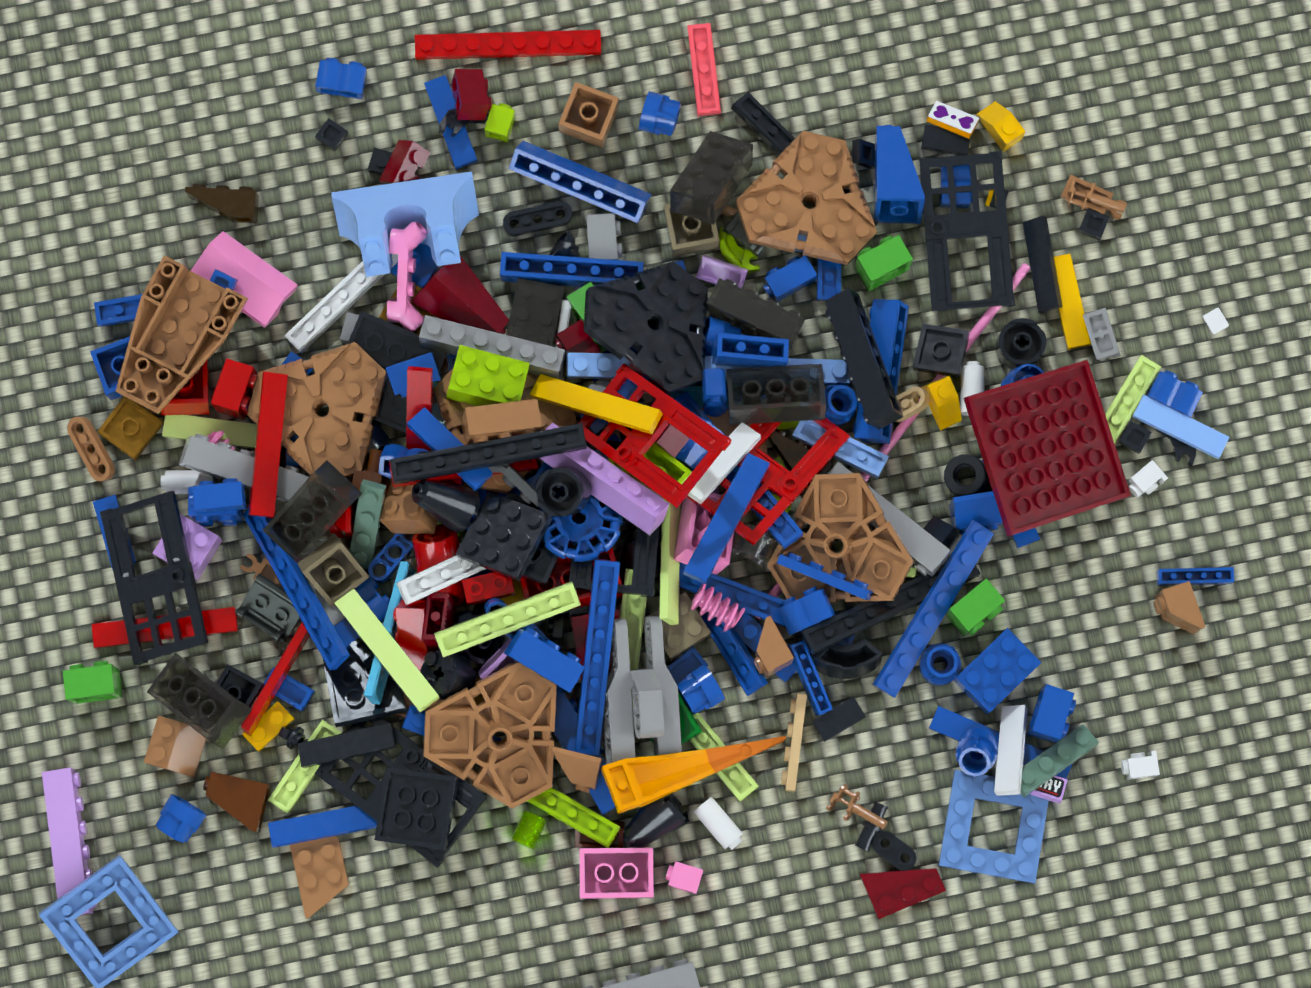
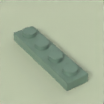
M363 479L360 486L350 552L364 569H369V565L375 557L381 522L380 516L387 485Z
M1082 724L1023 766L1020 794L1025 798L1094 749L1099 741Z

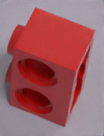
M497 572L462 580L466 601L469 606L485 603L491 598L502 599L517 595L513 579Z

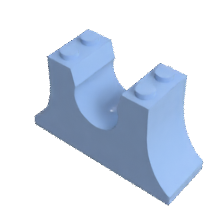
M472 172L331 192L339 235L353 241L361 249L366 277L389 274L393 265L392 254H389L391 229H405L411 222H419L426 229L427 238L421 243L431 248L432 258L437 266L461 263L459 251L461 234L466 225L479 215Z

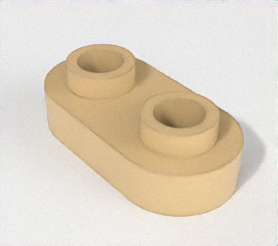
M912 387L897 395L896 397L904 417L895 422H903L925 410L930 401L928 392L920 387Z

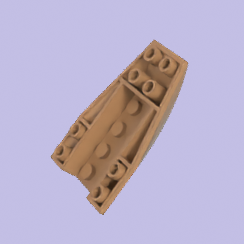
M164 255L141 296L116 392L159 414L225 342L248 298L193 273L186 266Z

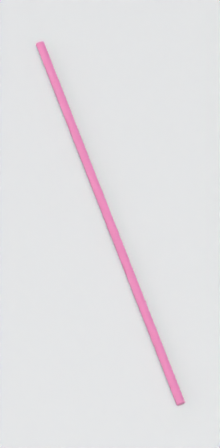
M1023 263L1012 277L1013 291L1031 269L1026 263ZM1002 306L989 307L970 331L966 352ZM937 374L933 381L946 377V375ZM918 414L900 422L891 434L890 444H883L879 452L888 455ZM864 472L861 473L867 482L871 476ZM778 583L768 593L769 595L778 597L781 594L782 590Z

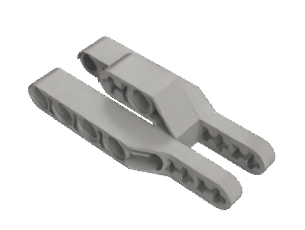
M648 616L645 618L647 668L630 670L627 622L624 618L614 619L611 641L612 667L607 678L603 715L606 764L625 758H635L634 729L638 739H654V756L682 752L678 686L665 665L663 626L659 616Z

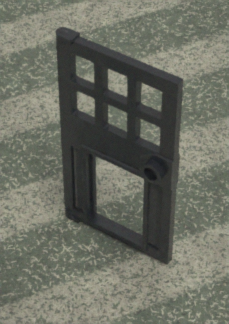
M1002 151L919 159L921 186L925 195L923 215L932 312L1015 306ZM992 163L994 183L978 185L976 165ZM969 165L971 185L955 187L953 166ZM946 167L948 187L931 188L930 168ZM994 190L996 210L980 211L978 191ZM971 192L973 212L957 213L955 193ZM949 194L950 214L934 215L932 195ZM987 237L992 299L952 302L947 240Z
M613 440L606 441V443L613 447L615 450H617V448L623 442ZM589 442L586 445L590 449H597ZM599 502L601 508L607 506L603 502ZM577 513L575 523H584L586 520L585 515ZM623 517V524L634 525ZM659 526L651 535L637 527L632 585L618 584L617 593L641 595V597L647 598L654 597ZM595 538L590 540L592 546H594ZM573 544L572 549H577L578 544ZM571 558L569 582H573L575 590L591 591L593 560L574 562V559Z
M169 491L115 509L101 511L100 515L134 666L147 663L152 659L207 644L208 638L175 491ZM155 505L168 566L136 576L123 515ZM184 589L189 609L176 612L172 593ZM164 595L168 615L156 618L152 599ZM144 601L148 621L136 624L132 605ZM191 616L195 636L182 639L178 620ZM170 622L174 642L162 645L158 626ZM150 628L154 648L142 651L138 632Z
M382 717L367 720L375 726L388 723ZM367 721L351 724L346 733L362 729ZM394 726L395 741L404 747L395 761L391 760L381 751L367 754L360 764H357L351 758L343 759L342 761L355 770L346 784L331 774L339 760L321 764L315 772V776L324 780L376 821H378L385 775L380 781L366 770L375 756L390 766V768L458 777L424 757L423 748ZM361 775L376 786L367 800L352 790V787ZM458 777L455 800L466 807L467 810L449 835L447 851L410 846L436 868L445 860V855L487 798L486 795L460 777Z

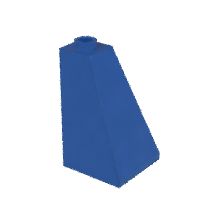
M892 125L877 126L875 135L874 218L879 223L921 224L925 195L901 127Z

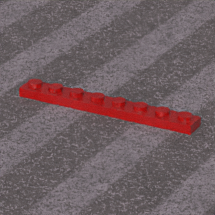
M601 30L415 35L416 60L601 55Z

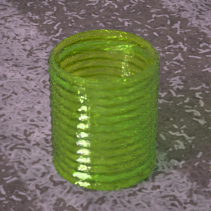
M523 811V816H521L511 839L534 850L547 820L528 811Z

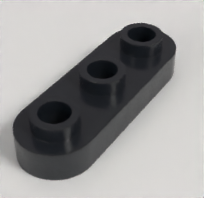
M558 201L512 211L504 216L503 228L510 236H520L562 227L571 221L572 209L566 202ZM558 212L565 213L563 218H558L556 215ZM535 217L542 218L540 223H535L533 220ZM512 222L519 223L517 228H512L510 225Z

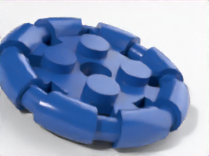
M590 494L587 505L579 512L586 517L584 523L576 524L573 522L572 517L574 515L552 516L553 519L543 536V540L546 543L545 547L554 555L562 559L566 557L572 558L574 562L596 559L603 551L608 552L618 540L621 534L619 528L623 524V516L608 506L601 508L599 504L601 501ZM603 520L611 523L610 528L603 527ZM554 529H557L559 535L553 537L551 534ZM597 537L599 543L592 546L590 540ZM569 542L578 544L577 549L568 548Z

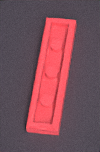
M711 24L687 25L697 116L721 114Z

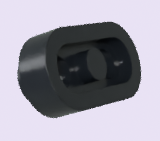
M888 831L876 834L872 847L878 855L901 871L909 870L915 865L917 860L916 853L907 844ZM882 839L889 841L887 848L881 846L880 842ZM901 854L908 855L909 860L907 863H903L900 860Z

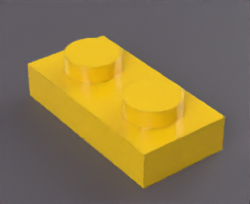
M277 701L265 712L252 736L246 733H242V735L260 752L278 736L282 726L286 728L295 719Z

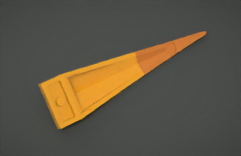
M781 736L688 752L625 758L603 765L601 771L619 814L650 804L782 743L786 737Z

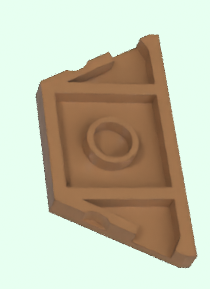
M333 836L290 845L306 919L311 918L319 909L349 886L339 837Z

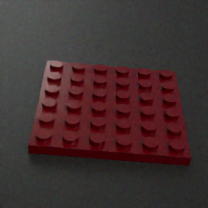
M1088 359L963 398L1007 537L1131 496Z

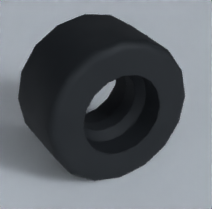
M961 454L952 458L944 470V481L947 488L959 497L983 493L989 483L984 463L979 458L970 454ZM965 467L972 468L976 474L974 482L970 485H962L958 480L959 471Z

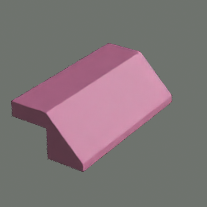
M224 231L208 244L191 269L193 273L209 281L215 269L237 279L238 282L233 291L248 298L242 312L264 328L278 316L282 303L296 291L298 286Z

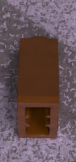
M211 772L210 777L206 776L203 786L206 796L248 829L260 833L271 786L216 772Z

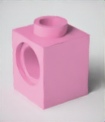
M675 861L674 866L669 865L665 879L670 880L668 886L696 894L703 870Z

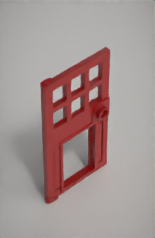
M624 363L616 371V376L602 393L626 399L617 391L629 379L638 386L628 399L629 401L637 403L645 392L654 397L656 401L651 407L661 410L663 414L653 434L636 429L630 431L622 425L606 421L609 424L598 437L588 430L596 417L586 414L578 424H583L585 440L674 507L678 508L720 453L725 451L731 444L732 440ZM669 424L708 451L683 484L644 457ZM615 429L627 436L617 450L606 443Z
M787 387L780 391L749 426L761 435V440L749 453L770 463L761 481L763 485L756 491L742 516L743 518L753 508L764 518L754 530H751L741 521H739L735 532L753 545L760 540L783 512L803 492L814 476L823 469L850 438L849 434L795 396V393ZM794 408H797L827 431L791 471H788L761 451L759 447ZM745 457L738 463L739 467H741ZM725 478L720 484L728 490L731 482ZM768 489L781 497L770 511L757 502ZM726 492L717 502L707 497L702 504H699L688 495L687 497L696 505L699 504L714 515Z

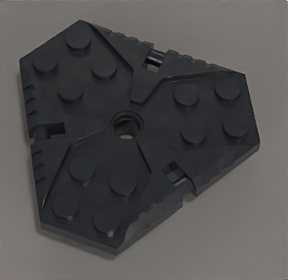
M674 261L637 272L633 277L627 275L607 283L589 287L585 294L583 331L621 360L624 356L631 361L628 367L666 394L699 384L703 380V370L705 369L706 337L703 334L707 328L708 288ZM630 347L635 349L638 353L636 354L635 352H633L630 349Z

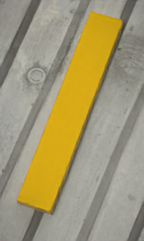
M542 374L539 375L530 392V396L534 399L649 434H653L663 414L661 410Z

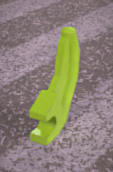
M723 227L720 228L718 235L719 247L723 257L730 264L748 269L747 273L760 272V265L753 266L750 264L751 260H756L758 257L753 255L750 250H744L739 247L734 237L726 232H722Z

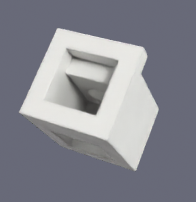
M1152 460L1129 479V490L1137 498L1144 492L1149 495L1159 487L1156 482L1161 485L1168 477Z
M1156 750L1148 752L1146 757L1145 752L1130 754V759L1121 760L1123 775L1126 774L1127 780L1160 775Z

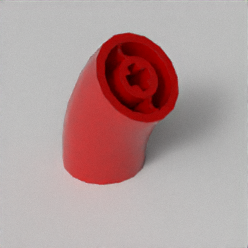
M441 524L436 526L434 534H414L412 542L417 573L456 556L460 546L458 533L449 530ZM462 580L434 592L448 593L457 606L465 601ZM427 596L419 600H427Z

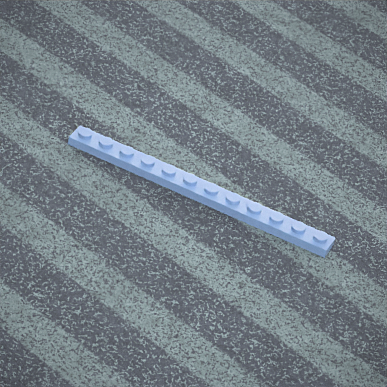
M567 353V378L613 379L620 366L624 363L629 365L631 361L624 356L620 360L613 354ZM705 356V369H724L726 382L850 384L848 376L849 367L844 360L788 358L787 365L783 371L715 365L712 364V356Z

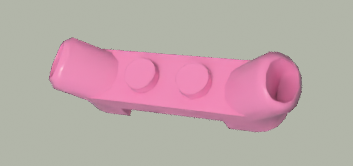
M411 222L405 229L392 228L389 238V254H398L397 298H391L387 301V321L389 323H400L404 329L410 332H414L424 321V317L411 304V296L415 294V282H412V273L416 270V259L413 258V250L427 238V231L419 222Z

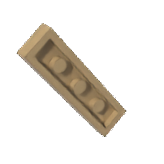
M797 693L796 699H791L790 713H794L793 723L788 722L787 737H791L790 747L785 746L784 761H788L787 771H782L781 785H785L784 791L795 792L807 694Z

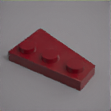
M937 868L859 874L878 920L946 891Z

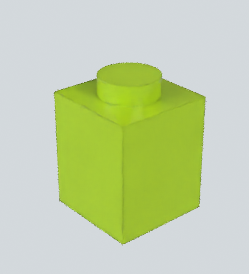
M499 103V105L492 104L484 129L486 137L508 143L516 118L515 110L510 105Z

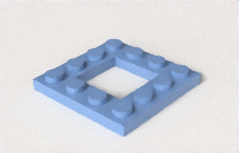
M954 770L938 866L1035 884L1049 800L1031 794L1025 798L1021 794L997 796L994 792L995 777L981 775L974 778V776H970L963 771ZM975 799L1022 807L1014 854L967 846Z
M118 855L39 912L41 919L95 988H103L178 933V929L121 855ZM113 891H116L142 927L103 955L76 921V918Z

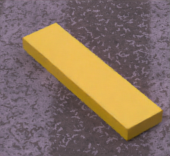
M1071 254L1055 256L1054 261L1063 306L1058 309L1066 348L1070 350L1090 346L1091 340L1083 318L1084 310Z

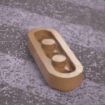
M83 416L72 418L67 425V431L90 475L96 481L110 480L114 476L115 466L91 421Z

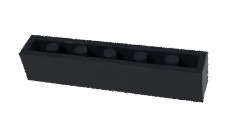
M848 288L825 300L827 306L826 315L833 323L835 329L833 330L834 337L842 348L840 354L849 367L848 376L852 383L855 384L857 390L855 395L863 406L864 412L862 414L864 420L868 425H872L880 430L903 418V413L859 294Z

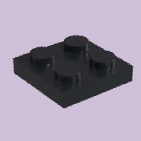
M922 324L913 370L960 378L970 336L969 330Z

